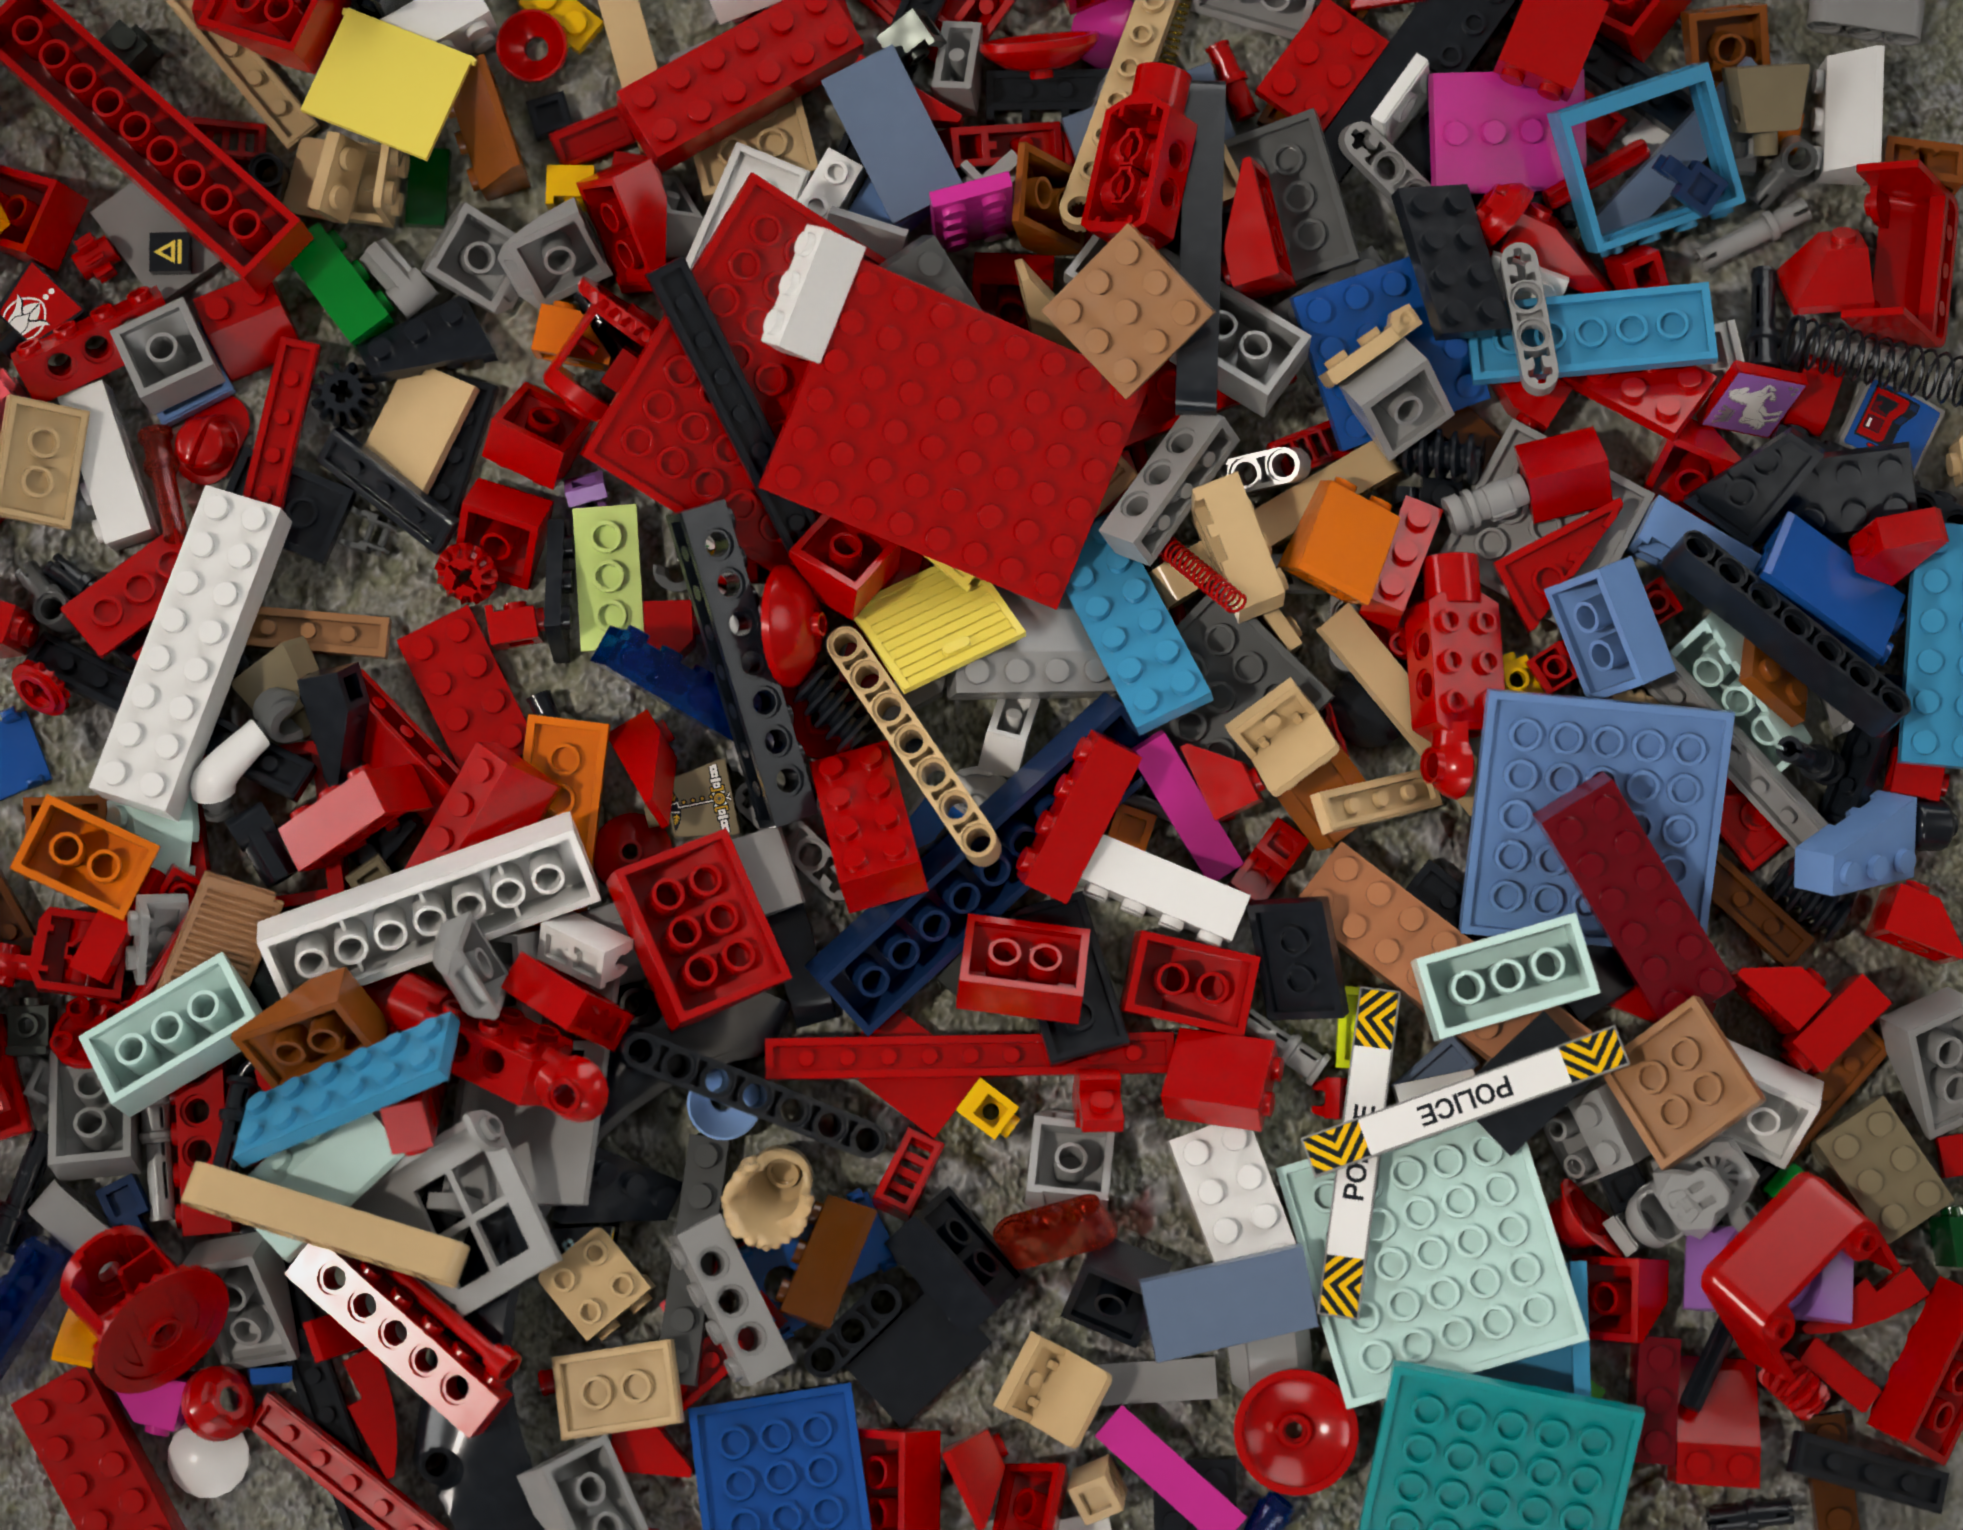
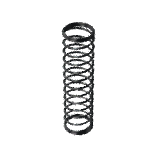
M1799 314L1792 317L1784 331L1780 347V359L1783 365L1794 367L1799 362L1803 352L1807 325L1810 322L1816 324L1817 329L1808 344L1804 359V367L1808 371L1813 367L1818 356L1821 340L1820 330L1824 326L1831 328L1832 333L1824 345L1819 361V371L1821 374H1824L1828 371L1834 356L1835 334L1843 329L1846 332V338L1836 356L1834 364V376L1836 378L1843 374L1847 366L1851 347L1850 337L1858 333L1861 336V341L1852 356L1848 372L1851 382L1858 378L1863 367L1866 350L1865 341L1869 337L1875 338L1876 345L1867 359L1863 374V382L1866 386L1872 383L1880 362V344L1887 340L1890 342L1891 348L1886 354L1879 371L1878 386L1881 390L1888 385L1893 374L1896 356L1895 348L1900 344L1904 345L1906 351L1897 365L1893 378V390L1895 393L1902 390L1907 380L1911 359L1910 351L1914 348L1919 349L1921 355L1915 362L1908 380L1907 389L1910 397L1915 395L1921 386L1925 372V355L1928 352H1933L1936 358L1927 371L1922 388V396L1925 401L1931 398L1935 392L1940 374V358L1946 355L1950 358L1951 362L1944 370L1938 385L1937 401L1940 404L1947 400L1952 390L1955 377L1954 362L1959 359L1963 360L1962 355L1953 359L1949 352H1943L1938 355L1934 348L1923 351L1922 347L1918 344L1912 345L1909 348L1903 340L1894 344L1891 338L1885 337L1879 341L1874 333L1864 337L1859 329L1849 334L1847 327L1844 325L1837 327L1835 330L1830 322H1825L1819 326L1815 318L1806 321V318ZM1799 321V331L1797 332L1796 337L1793 341L1790 350V356L1788 359L1787 356L1789 341L1792 332ZM1817 336L1815 352L1812 361L1808 366V359L1811 347ZM1832 340L1829 359L1826 364V367L1823 370V361L1826 354V350L1830 344V341ZM1847 343L1844 363L1838 374V363L1841 357V353ZM1862 347L1859 366L1856 374L1852 378L1855 359L1860 348ZM1877 350L1874 370L1869 381L1867 382V374L1870 362L1873 358L1875 351ZM1892 353L1889 373L1882 386L1884 368ZM1907 356L1904 377L1897 389L1898 374ZM1922 360L1919 380L1913 393H1911L1912 380ZM1936 364V375L1930 393L1926 397V388L1929 376ZM1951 368L1949 386L1944 398L1941 400L1943 382ZM1963 369L1959 373L1952 391V405L1955 408L1961 404L1963 407V384L1961 398L1957 404L1955 403L1956 391L1963 376Z

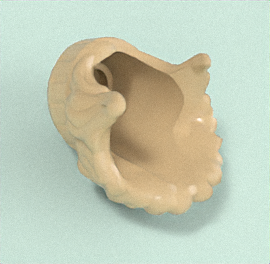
M774 1145L762 1150L757 1155L745 1157L740 1162L737 1170L732 1174V1178L726 1184L723 1195L720 1198L726 1227L734 1238L743 1239L749 1247L755 1246L768 1252L770 1249H779L782 1243L789 1244L792 1238H797L804 1232L815 1200L814 1196L810 1194L813 1184V1170L808 1158L795 1147Z

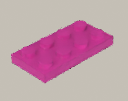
M1009 171L929 192L932 235H935L942 248L946 249V252L951 253L963 250L969 246L968 242L983 238L985 242L998 241L1005 238L1007 232L1013 231V185Z

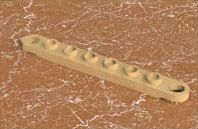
M1180 0L1134 1L1060 202L1061 219L1069 230L1086 232V228L1081 225L1082 217L1077 218L1070 215L1069 210L1072 209V206H1076L1075 203L1079 205L1080 202L1082 204L1086 202L1105 111L1131 95L1136 68L1139 64L1158 61Z

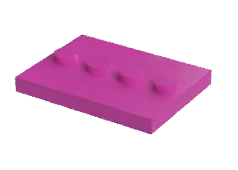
M1584 69L1581 70L1568 102L1561 99L1559 101L1545 99L1537 93V89L1524 84L1522 86L1508 84L1500 78V74L1495 72L1428 74L1431 186L1468 184L1470 194L1472 195L1486 194L1497 183L1500 185L1524 183L1534 192H1543V190L1564 180L1565 177L1547 113L1585 101ZM1586 122L1571 126L1583 169L1587 167Z

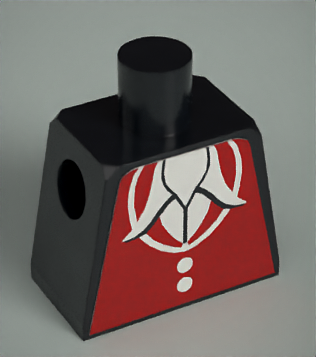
M31 259L0 302V318L10 326L0 336V350L12 360L10 353L15 352L16 347L20 343L31 338H38V340L53 334V330L58 325L67 321H75L77 323L89 317L90 313Z

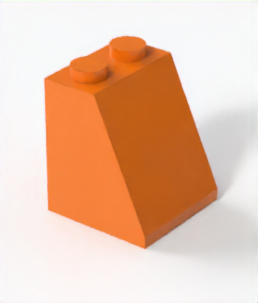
M1335 477L1334 481L1320 480L1277 567L1345 603L1368 605L1373 596L1401 517L1390 512L1392 505L1383 499L1371 495L1368 500L1355 493L1358 487L1343 478Z

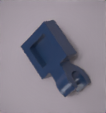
M1660 154L1652 166V169L1658 174L1676 183L1670 195L1701 217L1708 216L1729 184L1698 160H1692L1688 167H1686L1671 155L1665 157Z
M131 1173L95 1191L111 1228L122 1225L137 1226L143 1229L156 1242L152 1230L142 1217L150 1212V1203L137 1174Z

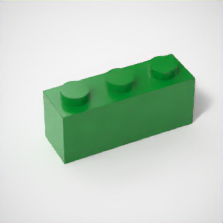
M317 222L308 229L314 239L290 264L356 351L359 352L356 345L389 330L396 324L388 314L394 310V307L381 290L374 294L365 283L371 277L360 262L355 259L350 263L343 255L342 251L348 247L333 228L326 232L321 224Z

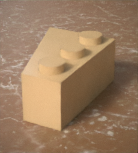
M1238 471L1192 489L1191 519L1214 570L1247 597V602L1243 609L1234 613L1238 623L1240 624L1284 606L1285 591L1289 590L1288 582L1280 567L1275 568L1271 557L1273 552L1265 532H1261L1254 507L1246 494ZM1238 594L1236 598L1233 600V602L1230 603V606L1237 602L1239 598ZM1242 598L1240 603L1232 608V610L1238 609L1243 604L1244 599Z

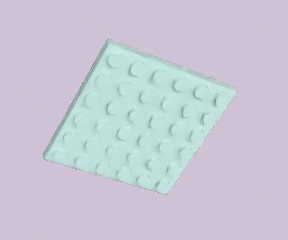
M1477 1121L1380 1156L1360 1319L1356 1321L1319 1315L1347 1410L1386 1398L1393 1360L1474 1374L1589 1341L1527 1142L1510 1157ZM1305 1159L1275 1169L1297 1243H1301L1304 1249L1311 1289L1318 1309L1335 1172L1315 1178L1309 1160Z

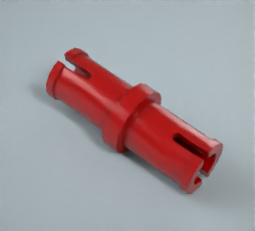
M1222 40L1209 46L1205 52L1210 58L1219 81H1226V97L1235 115L1236 122L1240 123L1256 116L1260 111L1247 86L1248 76L1245 70H1240L1229 40Z

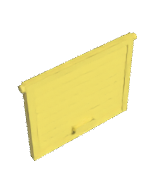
M344 7L342 10L344 17L302 104L301 112L428 161L471 66H476L477 59L359 11Z
M934 565L879 591L856 616L854 621L905 695L1026 637L1025 629L992 583L974 577L970 582L972 587L967 592Z

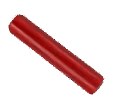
M1643 139L1635 140L1584 168L1583 171L1589 191L1649 159L1651 153L1647 143ZM1565 179L1542 192V198L1550 210L1557 209L1571 201Z

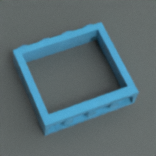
M1708 62L1693 63L1547 113L1586 252L1600 253L1601 258L1611 254L1623 252L1624 244L1636 240L1638 245L1661 239L1660 232L1674 228V232H1681L1698 226L1697 219L1702 217L1684 205L1601 234L1571 126L1685 87H1689L1711 170L1729 183L1708 215H1710L1711 219L1726 217L1727 214L1734 212V206L1746 202Z

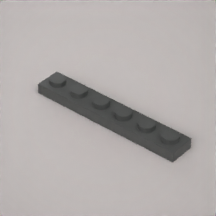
M689 1135L675 1234L711 1215L718 1213L722 1215L723 1209L720 1198L726 1186L732 1140H715L703 1135ZM705 1253L701 1258L700 1266L706 1275L712 1276L714 1274L716 1258L710 1253ZM671 1260L660 1340L674 1339L680 1384L698 1386L707 1315L702 1306L696 1307L688 1293L687 1285L691 1283L684 1268L678 1270Z

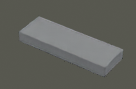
M1215 1356L1179 1358L1157 1363L1156 1360L1094 1364L1112 1375V1383L1100 1406L1218 1399Z

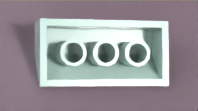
M220 952L78 1037L111 1105L128 1117H132L241 1052L231 1040L232 1032L256 1017L262 1010L256 998L225 953Z
M379 1109L267 1157L247 1176L350 1207L400 1161L405 1154L392 1155ZM255 1228L276 1252L289 1263L308 1245Z

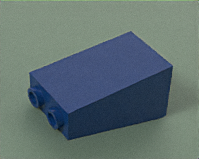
M1788 511L1758 553L1762 556L1753 573L1872 667H1875L1876 664L1883 666L1894 644L1888 642L1891 634L1895 635L1905 617V614L1900 612L1905 595L1893 586L1856 573L1853 558L1850 554L1797 515Z

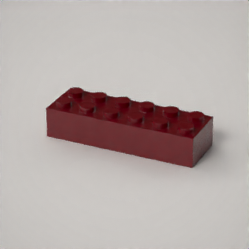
M1602 771L1532 814L1657 1021L1668 1015L1693 995L1699 996L1707 1006L1738 987L1611 777Z

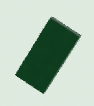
M433 148L428 161L410 155L405 225L407 227L443 229L445 227L448 214L452 158L450 149Z

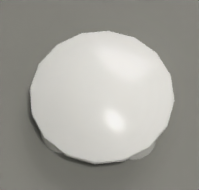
M185 1423L174 1434L168 1448V1467L173 1480L186 1493L199 1498H216L232 1491L242 1481L251 1465L249 1446L243 1432L226 1441L212 1442L197 1436Z

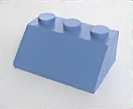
M1632 556L1544 589L1585 697L1602 699L1647 684L1677 671Z

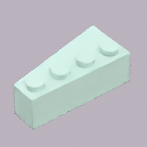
M1711 611L1669 652L1723 710L1735 712L1734 722L1778 770L1782 772L1791 763L1784 762L1777 756L1776 748L1783 750V747L1777 744L1778 741L1785 736H1794L1809 745L1813 739L1803 723L1791 727L1739 682L1744 636Z

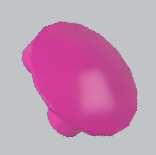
M1109 0L1077 12L1074 16L1071 31L1098 32V42L1088 53L1081 57L1083 61L1088 63L1091 69H1110L1134 4L1131 0Z

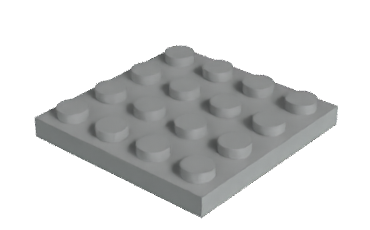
M1512 418L1474 490L1498 479H1505L1520 474L1514 446L1547 438V436ZM1610 470L1612 498L1615 500L1620 497L1623 502V508L1572 578L1621 559L1655 493ZM1529 505L1517 508V514L1496 522H1492L1491 519L1481 522V527L1473 529L1469 526V531L1455 536L1451 531L1439 554L1450 552L1477 554L1479 556L1481 586L1511 601L1492 565L1493 562L1594 510L1533 524ZM1550 607L1543 619L1558 626Z

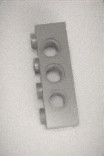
M1216 414V416L1180 415L1098 530L1116 554L1151 567L1190 512L1192 489L1211 482L1240 441L1225 417Z
M721 1213L711 1215L668 1237L672 1244L668 1248L670 1257L678 1270L684 1268L691 1283L687 1285L688 1293L696 1307H703L709 1319L705 1323L707 1332L716 1345L721 1343L728 1357L724 1360L725 1368L735 1383L739 1381L741 1386H752L795 1363L729 1229L726 1227ZM705 1253L712 1254L718 1263L717 1270L712 1276L706 1275L700 1266L701 1258ZM725 1290L732 1292L736 1298V1306L729 1314L724 1312L719 1305V1297ZM744 1327L750 1329L754 1335V1344L748 1351L743 1350L737 1340L740 1330Z

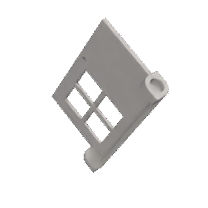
M620 977L606 983V987L602 989L581 981L617 1004ZM543 1015L542 1024L552 1026V1021ZM587 1039L586 1041H573L572 1051L585 1050L584 1057L596 1064L606 1078L610 1050ZM460 1077L452 1127L463 1121L461 1116L469 1112L486 1110L496 1115L503 1124L504 1133L538 1206H588L601 1115L589 1122L576 1123L568 1121L544 1106H518ZM485 1151L455 1168L475 1212L504 1196V1192ZM445 1174L442 1192H429L426 1209L444 1215L465 1217L449 1179Z
M486 1110L473 1111L461 1116L463 1121L437 1136L434 1147H430L426 1152L415 1156H404L350 1206V1208L437 1234L417 1191L446 1174L466 1218L439 1235L452 1238L468 1227H471L490 1272L461 1288L459 1282L457 1288H450L420 1278L417 1279L462 1317L563 1260L504 1133L501 1120ZM485 1151L504 1192V1196L475 1212L455 1168ZM509 1204L529 1249L499 1265L480 1224V1220ZM383 1272L382 1278L393 1288H401ZM368 1294L365 1304L369 1312L374 1314L377 1307L376 1300L371 1294ZM413 1298L414 1303L412 1305L422 1314H429L435 1317ZM398 1321L396 1324V1334L401 1340L405 1341L407 1328L401 1321Z

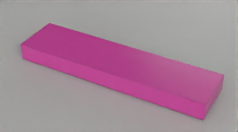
M1161 729L1131 748L1142 757L1138 770L1203 876L1218 881L1243 865L1244 862L1219 821L1214 820L1201 791L1165 732Z
M1122 1404L1094 1435L1198 1530H1237L1247 1518L1241 1510Z

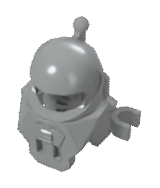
M1717 1137L1672 1169L1663 1171L1660 1167H1657L1653 1172L1654 1179L1635 1192L1625 1210L1627 1226L1632 1235L1639 1242L1650 1248L1666 1246L1684 1235L1686 1237L1692 1235L1702 1239L1726 1213H1728L1732 1225L1739 1233L1757 1215L1755 1209L1746 1201L1750 1198L1760 1175L1732 1137Z

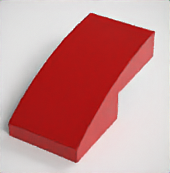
M1277 817L1227 886L1251 895L1248 903L1252 900L1268 899L1308 845L1309 840Z

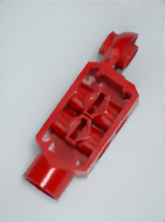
M1159 62L1139 64L1136 68L1131 95L1105 111L1081 225L1107 243L1127 223H1132L1157 250L1174 239L1198 128L1195 122L1184 116L1192 77L1181 68Z
M1468 552L1441 553L1425 557L1422 564L1424 599L1404 610L1412 730L1431 742V747L1426 748L1421 756V776L1427 784H1432L1443 796L1459 800L1466 794L1474 776L1475 760L1469 739L1477 738L1482 734L1487 688L1505 690L1499 603L1481 592L1479 556Z
M415 972L405 974L393 988L384 1013L385 1022L390 1026L406 1031L419 1025L427 1018H436L449 1011L459 1019L460 1027L450 1070L451 1073L518 1106H544L557 1113L563 1119L576 1123L593 1121L605 1109L609 1092L605 1076L599 1067L588 1058L577 1055L571 1056L573 1040L561 1035L557 1028L525 1018L522 1011L511 1007H502L500 1015L495 1020L472 1017L466 1014L460 1007L452 990ZM570 1087L575 1092V1096L571 1093Z

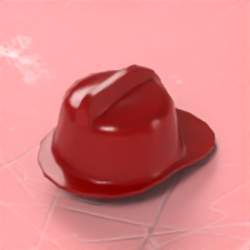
M230 396L187 418L185 424L182 425L176 435L174 450L176 467L184 478L195 484L209 485L217 483L227 476L247 438L250 427L249 413L244 404L234 396Z
M1563 1179L1561 1182L1562 1193L1547 1206L1558 1241L1571 1249H1583L1598 1244L1614 1256L1626 1257L1602 1224L1610 1216L1591 1201L1575 1182L1570 1179Z

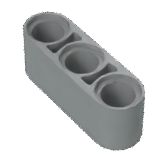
M1810 0L1806 28L1813 32L1901 46L1916 45L1921 40L1926 2L1924 0Z
M1277 447L1226 459L1216 475L1219 479L1238 471L1246 494H1251L1303 481L1311 470V460L1308 454L1300 448ZM1289 454L1294 459L1295 468L1291 475L1286 476L1282 471L1281 463L1283 458ZM1249 463H1252L1257 471V477L1252 484H1248L1244 479V469Z
M57 1178L49 1184L27 1210L42 1227L73 1254L91 1237L111 1228L106 1217L68 1184L59 1181ZM109 1262L102 1267L99 1274L105 1272L113 1262Z

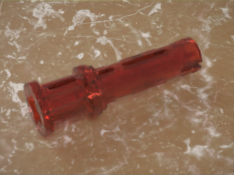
M154 424L144 427L137 433L138 443L144 447L146 460L143 462V469L148 477L153 480L164 541L176 544L173 529L177 528L181 543L184 542L188 529L176 479L180 462L178 457L173 455L171 446L174 434L170 426Z

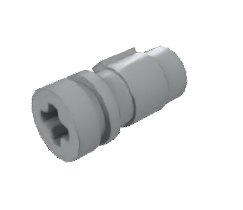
M1520 474L1505 479H1498L1480 486L1479 489L1471 492L1468 489L1459 492V496L1454 493L1441 499L1447 524L1455 536L1468 532L1469 526L1473 529L1481 527V522L1491 519L1492 522H1496L1517 514V508L1530 504V495Z

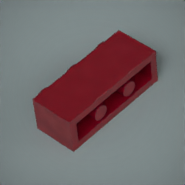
M1647 1335L1642 1343H1631L1628 1404L1641 1406L1645 1412L1634 1463L1675 1465L1681 1339Z

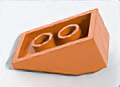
M46 794L9 868L24 877L124 921L161 846Z

